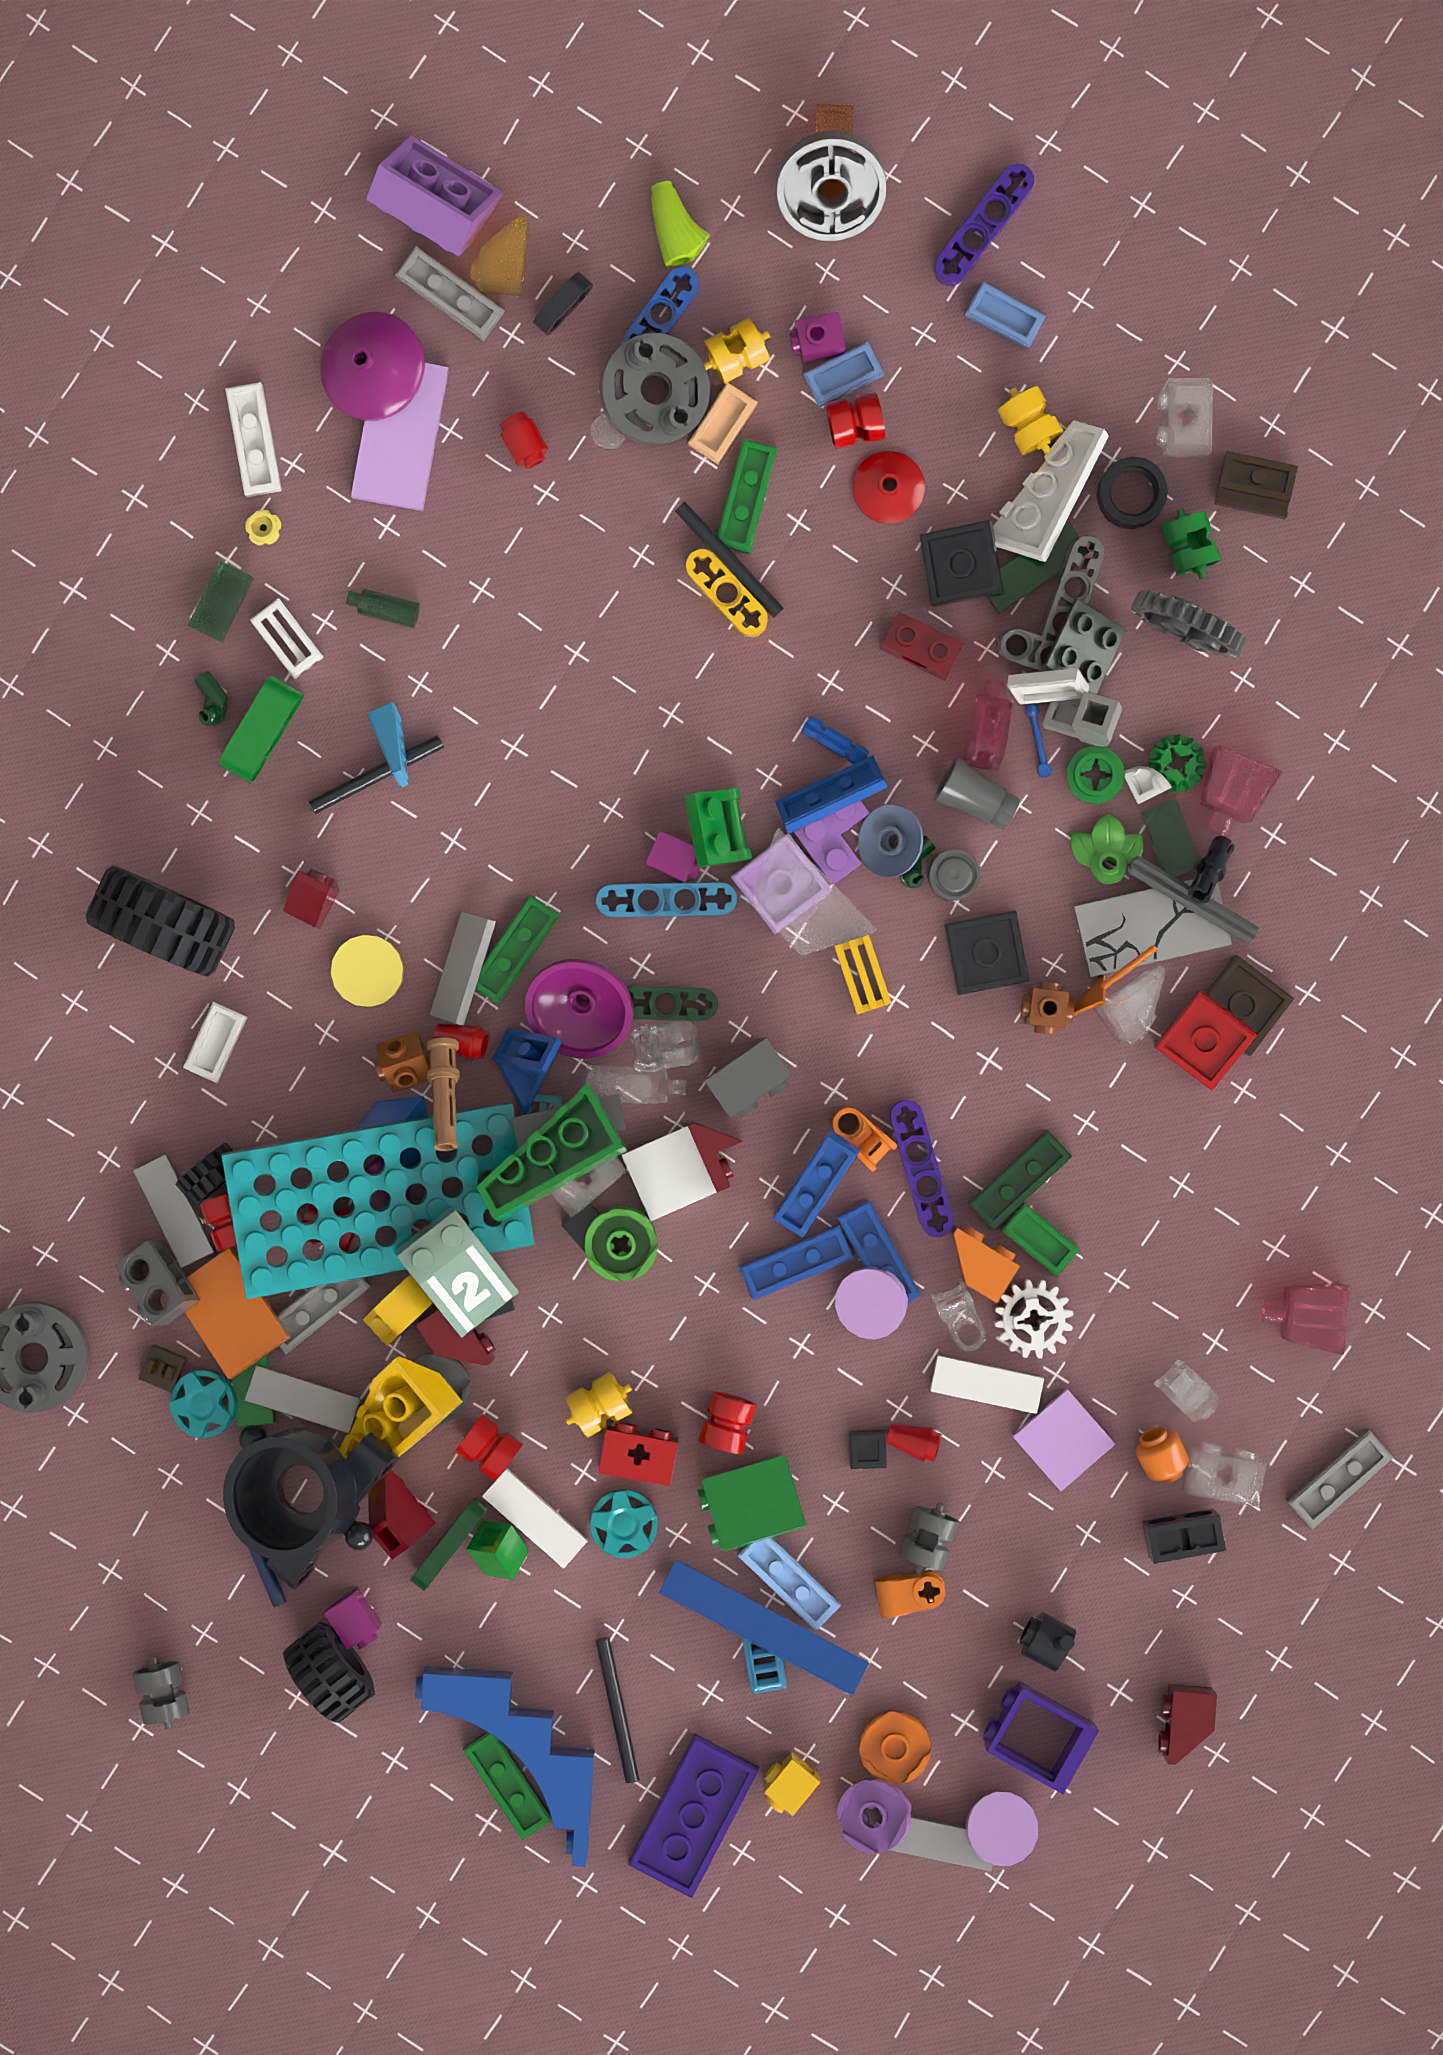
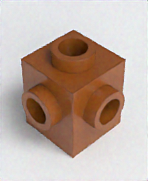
M1040 982L1039 988H1029V995L1023 994L1021 1016L1026 1017L1025 1024L1034 1025L1035 1033L1055 1035L1056 1028L1065 1029L1066 1022H1072L1075 1001L1069 1000L1070 992L1061 991L1062 984ZM1047 1001L1053 1002L1056 1006V1011L1052 1015H1047L1043 1011V1005Z
M418 1031L376 1044L379 1059L374 1061L375 1069L380 1081L387 1080L392 1093L429 1081L427 1079V1071L430 1070V1060Z

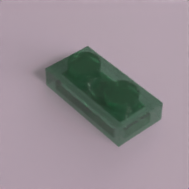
M219 560L187 626L223 643L254 578Z
M1172 800L1140 813L1162 870L1174 877L1195 870L1200 859L1177 800Z

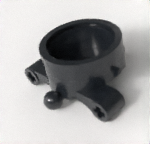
M256 1425L247 1426L241 1432L239 1443L243 1450L231 1463L224 1481L223 1503L225 1513L232 1530L240 1541L258 1555L269 1558L267 1566L293 1590L298 1588L315 1569V1563L324 1548L340 1539L343 1535L347 1545L354 1550H363L370 1546L373 1540V1530L369 1524L356 1521L360 1510L358 1504L368 1491L390 1472L399 1459L373 1433H369L345 1459L336 1448L337 1442L332 1438L326 1440L305 1428L287 1429L268 1437L265 1430ZM294 1465L308 1466L321 1478L324 1488L323 1499L319 1507L313 1512L298 1511L285 1498L283 1479L287 1471Z

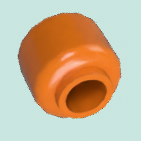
M1161 1426L1145 1431L1140 1436L1135 1449L1136 1456L1145 1475L1153 1481H1163L1165 1483L1176 1481L1182 1476V1471L1189 1462L1188 1453L1178 1433Z

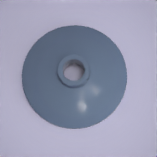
M893 804L883 805L872 811L864 820L858 837V848L863 863L870 871L883 877H896L909 871L917 862L923 847V832L917 817L909 809ZM898 836L899 843L898 846L895 847L894 840Z

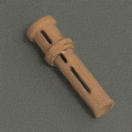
M435 1038L426 1042V1050L430 1052V1070L427 1071V1079L432 1084L434 1149L439 1151H450L458 1147L455 1084L460 1078V1071L456 1069L455 1052L459 1049V1042L452 1038Z

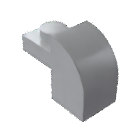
M1084 691L1081 699L1051 701L1042 724L1045 729L1079 738L1080 743L1101 747L1108 746L1121 715L1122 707L1117 700Z

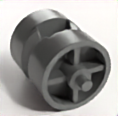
M937 1503L936 1509L915 1506L909 1523L913 1531L912 1534L905 1535L899 1556L913 1562L916 1565L914 1571L921 1574L923 1568L944 1571L950 1553L946 1545L954 1541L960 1521L943 1512L944 1504Z
M157 1656L150 1657V1665L132 1673L136 1693L143 1696L142 1701L139 1703L142 1721L146 1725L164 1723L165 1729L172 1728L171 1721L190 1713L186 1692L179 1690V1686L183 1683L179 1661L158 1662Z

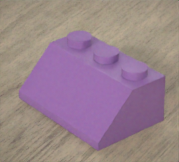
M411 135L378 165L366 200L378 206L382 212L391 214L407 224L413 231L421 233L438 243L444 250L460 256L475 241L501 199L503 191Z

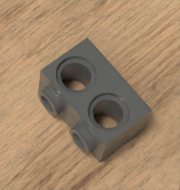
M147 1240L114 1265L120 1274L119 1281L126 1291L132 1293L138 1303L137 1309L139 1314L151 1326L170 1324L200 1301V1298L164 1240ZM145 1262L149 1266V1273L146 1278L142 1273V1267ZM163 1292L166 1293L168 1298V1302L165 1308H163L161 1304V1295Z

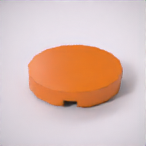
M889 1710L877 1714L866 1723L860 1734L859 1752L863 1766L872 1777L881 1778L891 1783H906L914 1780L926 1768L930 1760L931 1742L927 1729L917 1717L906 1711Z

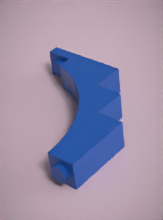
M426 1666L423 1677L417 1676L415 1699H421V1710L440 1712L466 1720L491 1733L507 1745L521 1759L539 1785L549 1807L554 1828L574 1830V1832H567L566 1854L572 1855V1866L586 1867L595 1750L552 1747L554 1711L511 1708L513 1672Z

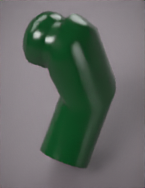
M206 671L194 681L206 696L203 711H199V719L206 726H216L225 717L228 696L211 673Z

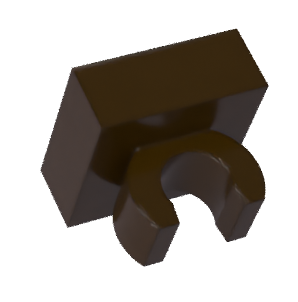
M153 1344L138 1379L172 1393L180 1378L187 1357Z

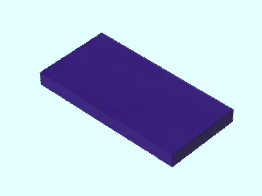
M694 1734L628 1861V1865L692 1898L755 1779L759 1767Z

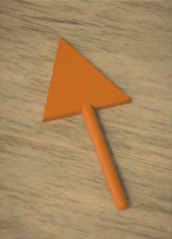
M1154 945L1150 946L1107 980L1106 975L1102 974L1075 1003L1073 1016L1105 1003L1106 989L1155 953L1157 947Z

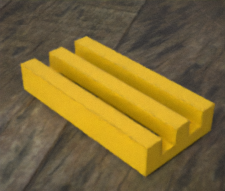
M869 935L834 946L856 1014L858 1015L891 1004ZM864 944L882 998L875 1001L857 947ZM851 949L868 1004H861L844 950Z

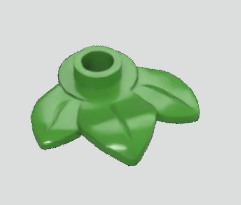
M1108 813L1096 822L1092 834L1073 832L1071 835V849L1075 859L1079 863L1090 867L1093 877L1103 884L1119 882L1125 876L1127 866L1131 864L1135 857L1141 856L1143 852L1142 835L1129 834L1125 836L1121 822ZM1110 860L1115 863L1116 867L1112 870H1107L1103 867L1102 863Z

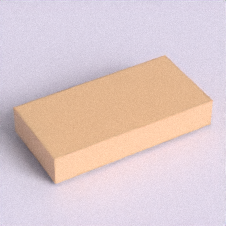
M727 382L689 440L688 446L719 465L757 406V401Z

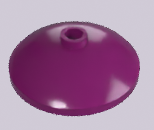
M366 312L348 319L334 331L324 348L320 367L323 388L330 401L340 411L352 418L364 421H377L395 415L411 402L423 380L425 357L417 334L403 320L384 312ZM367 354V361L363 365H359L361 356Z
M566 959L546 966L534 977L525 997L526 1018L532 1031L536 1034L556 1037L561 1040L558 1053L568 1057L580 1059L596 1058L613 1051L627 1037L633 1022V1002L625 984L611 970L589 960ZM579 994L587 996L589 1000L581 999Z

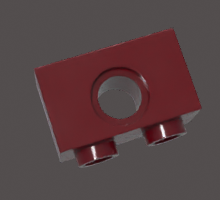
M898 611L880 649L945 681L964 643Z

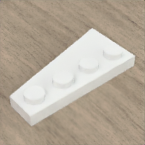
M1072 421L1051 447V451L1044 456L1046 461L1034 474L1030 473L1022 483L1024 486L1022 491L1012 503L1008 501L999 512L1001 517L993 525L996 547L1043 562L1047 561L1109 437L1105 429Z

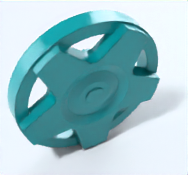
M207 1369L196 1370L184 1375L176 1383L169 1402L170 1413L176 1424L190 1436L196 1438L213 1437L224 1432L233 1422L237 1411L236 1393L231 1383L220 1373ZM199 1376L210 1377L215 1381L206 1385ZM184 1387L185 1396L179 1398L180 1392ZM225 1394L228 1397L229 1409L221 1402ZM182 1416L189 1418V1424L186 1423ZM210 1422L220 1425L213 1431H207Z
M619 1489L606 1494L597 1502L591 1514L590 1530L595 1543L605 1553L618 1558H631L643 1553L654 1541L658 1530V1516L651 1501L643 1494L634 1490ZM629 1496L640 1500L644 1505L633 1507ZM612 1499L611 1510L599 1511L604 1503ZM652 1520V1530L648 1538L643 1527ZM597 1528L606 1531L605 1543L600 1538ZM624 1544H630L636 1548L631 1551H619Z

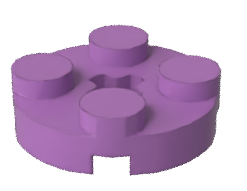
M866 1778L845 1791L838 1805L837 1816L838 1820L840 1819L843 1829L842 1834L845 1840L861 1852L875 1854L890 1850L902 1842L910 1828L912 1807L909 1799L893 1783L881 1778ZM877 1807L883 1820L882 1822L877 1821L872 1825L868 1822L870 1816L866 1813V1809Z

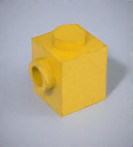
M792 1751L781 1764L776 1761L763 1777L766 1781L764 1793L767 1795L765 1798L767 1803L779 1813H783L786 1810L792 1816L820 1784L819 1773Z

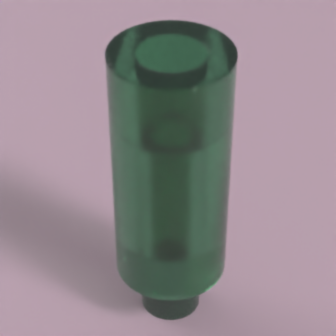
M365 588L362 593L349 591L346 599V605L358 608L357 614L412 629L417 624L421 607L420 603Z

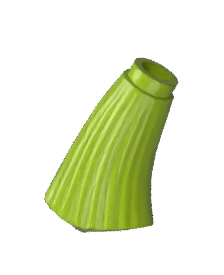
M671 181L656 183L651 187V203L655 229L665 266L676 267L691 263L707 243L710 234L691 219Z

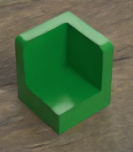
M487 1520L481 1522L466 1548L483 1574L509 1580L514 1579L529 1552L511 1524Z

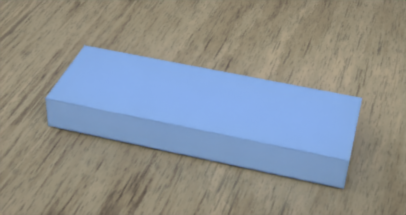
M774 1538L746 1545L738 1553V1557L815 1631L841 1606V1603Z

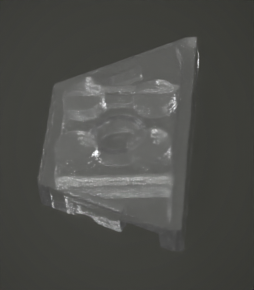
M780 829L775 832L750 905L800 956L874 933L877 930Z

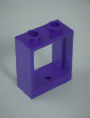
M1019 1681L1015 1689L1009 1687L1000 1704L1004 1709L997 1721L991 1719L982 1737L986 1740L984 1746L991 1755L1064 1795L1099 1730L1094 1722ZM1024 1698L1076 1726L1052 1771L1000 1743Z

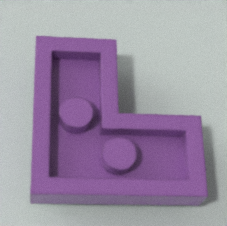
M861 800L793 832L832 886L862 864L841 836V834L870 814Z

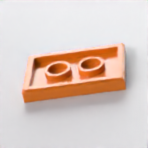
M226 1249L187 1277L200 1301L188 1309L185 1314L228 1379L232 1380L291 1338L264 1296L246 1299L239 1258L233 1249Z

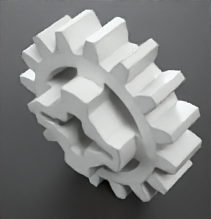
M1025 1279L1023 1289L1012 1284L1011 1288L1014 1294L1011 1296L1003 1294L1001 1298L1006 1302L1004 1307L997 1306L994 1309L995 1312L1002 1315V1319L994 1321V1326L1004 1328L1005 1330L998 1336L1001 1341L1011 1339L1008 1349L1013 1352L1018 1347H1021V1355L1025 1358L1028 1357L1030 1350H1034L1038 1359L1042 1358L1043 1349L1045 1348L1053 1354L1056 1353L1054 1343L1056 1341L1063 1344L1067 1342L1065 1337L1061 1335L1063 1330L1072 1331L1073 1329L1070 1324L1065 1322V1318L1073 1316L1072 1310L1063 1309V1306L1069 1301L1068 1298L1063 1296L1057 1299L1056 1295L1059 1288L1054 1285L1047 1291L1045 1290L1046 1282L1041 1279L1037 1287H1033L1029 1279ZM1037 1295L1048 1298L1055 1308H1043L1039 1305ZM1023 1298V1305L1019 1311L1010 1315L1014 1304ZM1033 1309L1037 1314L1045 1316L1037 1320V1327L1034 1328L1028 1322L1022 1321L1030 1317V1310ZM1056 1324L1052 1334L1044 1339V1332L1049 1325ZM1012 1329L1025 1330L1028 1333L1030 1342L1019 1339Z

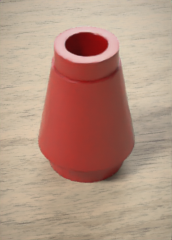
M439 1023L435 1028L433 1039L452 1038L459 1042V1049L455 1053L473 1061L475 1058H484L488 1049L490 1035L489 1031L482 1030V1027L479 1025L462 1026Z
M892 1422L886 1443L922 1462H925V1460L934 1462L939 1450L942 1434L934 1432L935 1428L896 1424Z

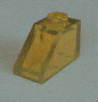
M518 216L480 247L479 259L473 258L471 281H476L480 293L522 297L530 226L527 216Z

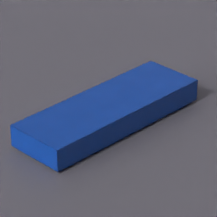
M874 755L791 793L775 801L784 826L790 834L888 786Z
M829 1130L772 1219L803 1238L858 1155L860 1148L832 1130Z
M869 1200L837 1216L864 1267L873 1266L893 1273L903 1284L908 1302L921 1296Z
M836 1225L743 1264L739 1268L754 1301L853 1259V1256L840 1225Z

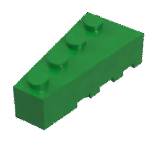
M587 1082L566 1105L564 1104L555 1112L548 1122L526 1139L527 1141L517 1151L507 1157L476 1188L493 1219L501 1222L628 1150L593 1087Z

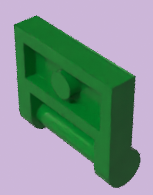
M739 788L698 792L684 796L698 867L736 863L752 859L751 848L746 846L738 799H741ZM723 802L733 851H730V842L728 840L726 824L723 814Z

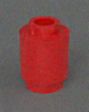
M519 412L500 424L503 431L501 437L516 466L525 465L526 469H530L546 459L544 454L549 449L533 418H528L525 412Z

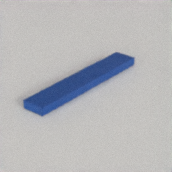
M678 1560L673 1564L659 1591V1594L851 1697L854 1695L869 1665V1662Z

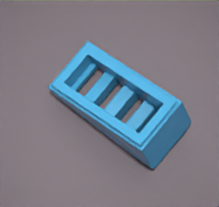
M389 703L369 712L368 718L394 778L399 786L404 787L409 784L402 718L395 704Z
M742 1638L751 1693L757 1694L787 1688L783 1660L775 1656L774 1662L755 1665L754 1659L774 1655L762 1648L752 1650V1643ZM777 1671L778 1673L777 1677L757 1680L756 1674Z

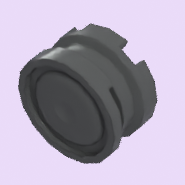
M949 849L940 853L932 861L928 870V882L932 891L939 897L949 901H958L968 897L977 888L980 880V868L976 859L968 852L960 849Z

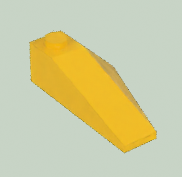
M398 1356L372 1380L369 1387L370 1392L364 1404L359 1407L355 1415L357 1419L350 1433L345 1436L339 1451L346 1459L366 1435L373 1433L400 1457L463 1401L440 1373Z

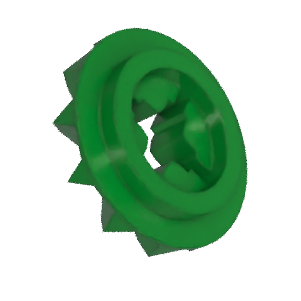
M1181 734L1170 735L1158 741L1152 748L1148 758V767L1162 774L1172 787L1166 791L1174 793L1185 792L1195 787L1202 780L1207 766L1204 750L1193 738ZM1170 749L1179 758L1190 755L1191 759L1187 760V763L1183 765L1185 778L1177 769L1164 771L1163 768L1172 762Z
M1089 746L1078 751L1070 759L1066 771L1069 789L1079 800L1091 804L1104 803L1115 797L1122 788L1125 776L1120 758L1110 749L1101 746ZM1094 760H1097L1096 765L1099 772L1110 775V777L1098 780L1094 791L1091 779L1080 776V773L1084 774L1091 771Z

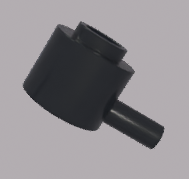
M1042 1612L1037 1619L1031 1617L1027 1622L1019 1640V1643L1023 1645L1021 1654L1055 1672L1062 1665L1069 1650L1074 1647L1076 1629Z

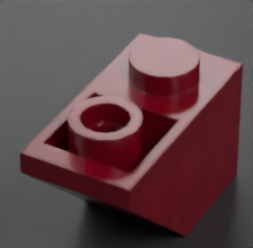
M310 868L308 874L298 870L283 911L320 929L340 890L332 887L334 879Z
M439 1309L416 1324V1327L436 1356L485 1366L495 1359L492 1352L496 1348L485 1332L479 1335L477 1330L473 1328L461 1338Z
M392 1469L368 1491L369 1526L373 1530V1538L392 1560L410 1548L436 1524L426 1507L417 1501L405 1486L404 1481Z
M1168 1684V1695L1163 1694L1161 1698V1716L1166 1717L1165 1731H1159L1158 1751L1163 1753V1757L1169 1765H1176L1215 1731L1217 1694L1212 1687Z

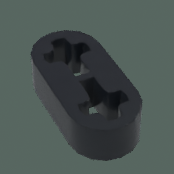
M577 272L540 310L533 323L547 336L550 335L585 299L591 291L593 284L580 272Z

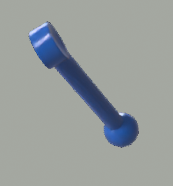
M1030 703L1026 706L1025 712L1031 719L1040 763L1037 773L1040 777H1048L1052 773V767L1047 763L1037 717L1039 706L1035 703Z

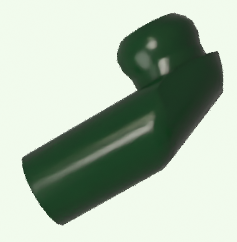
M926 835L923 836V847L917 862L909 871L899 876L901 883L912 889L918 888L923 883L922 860L936 849Z

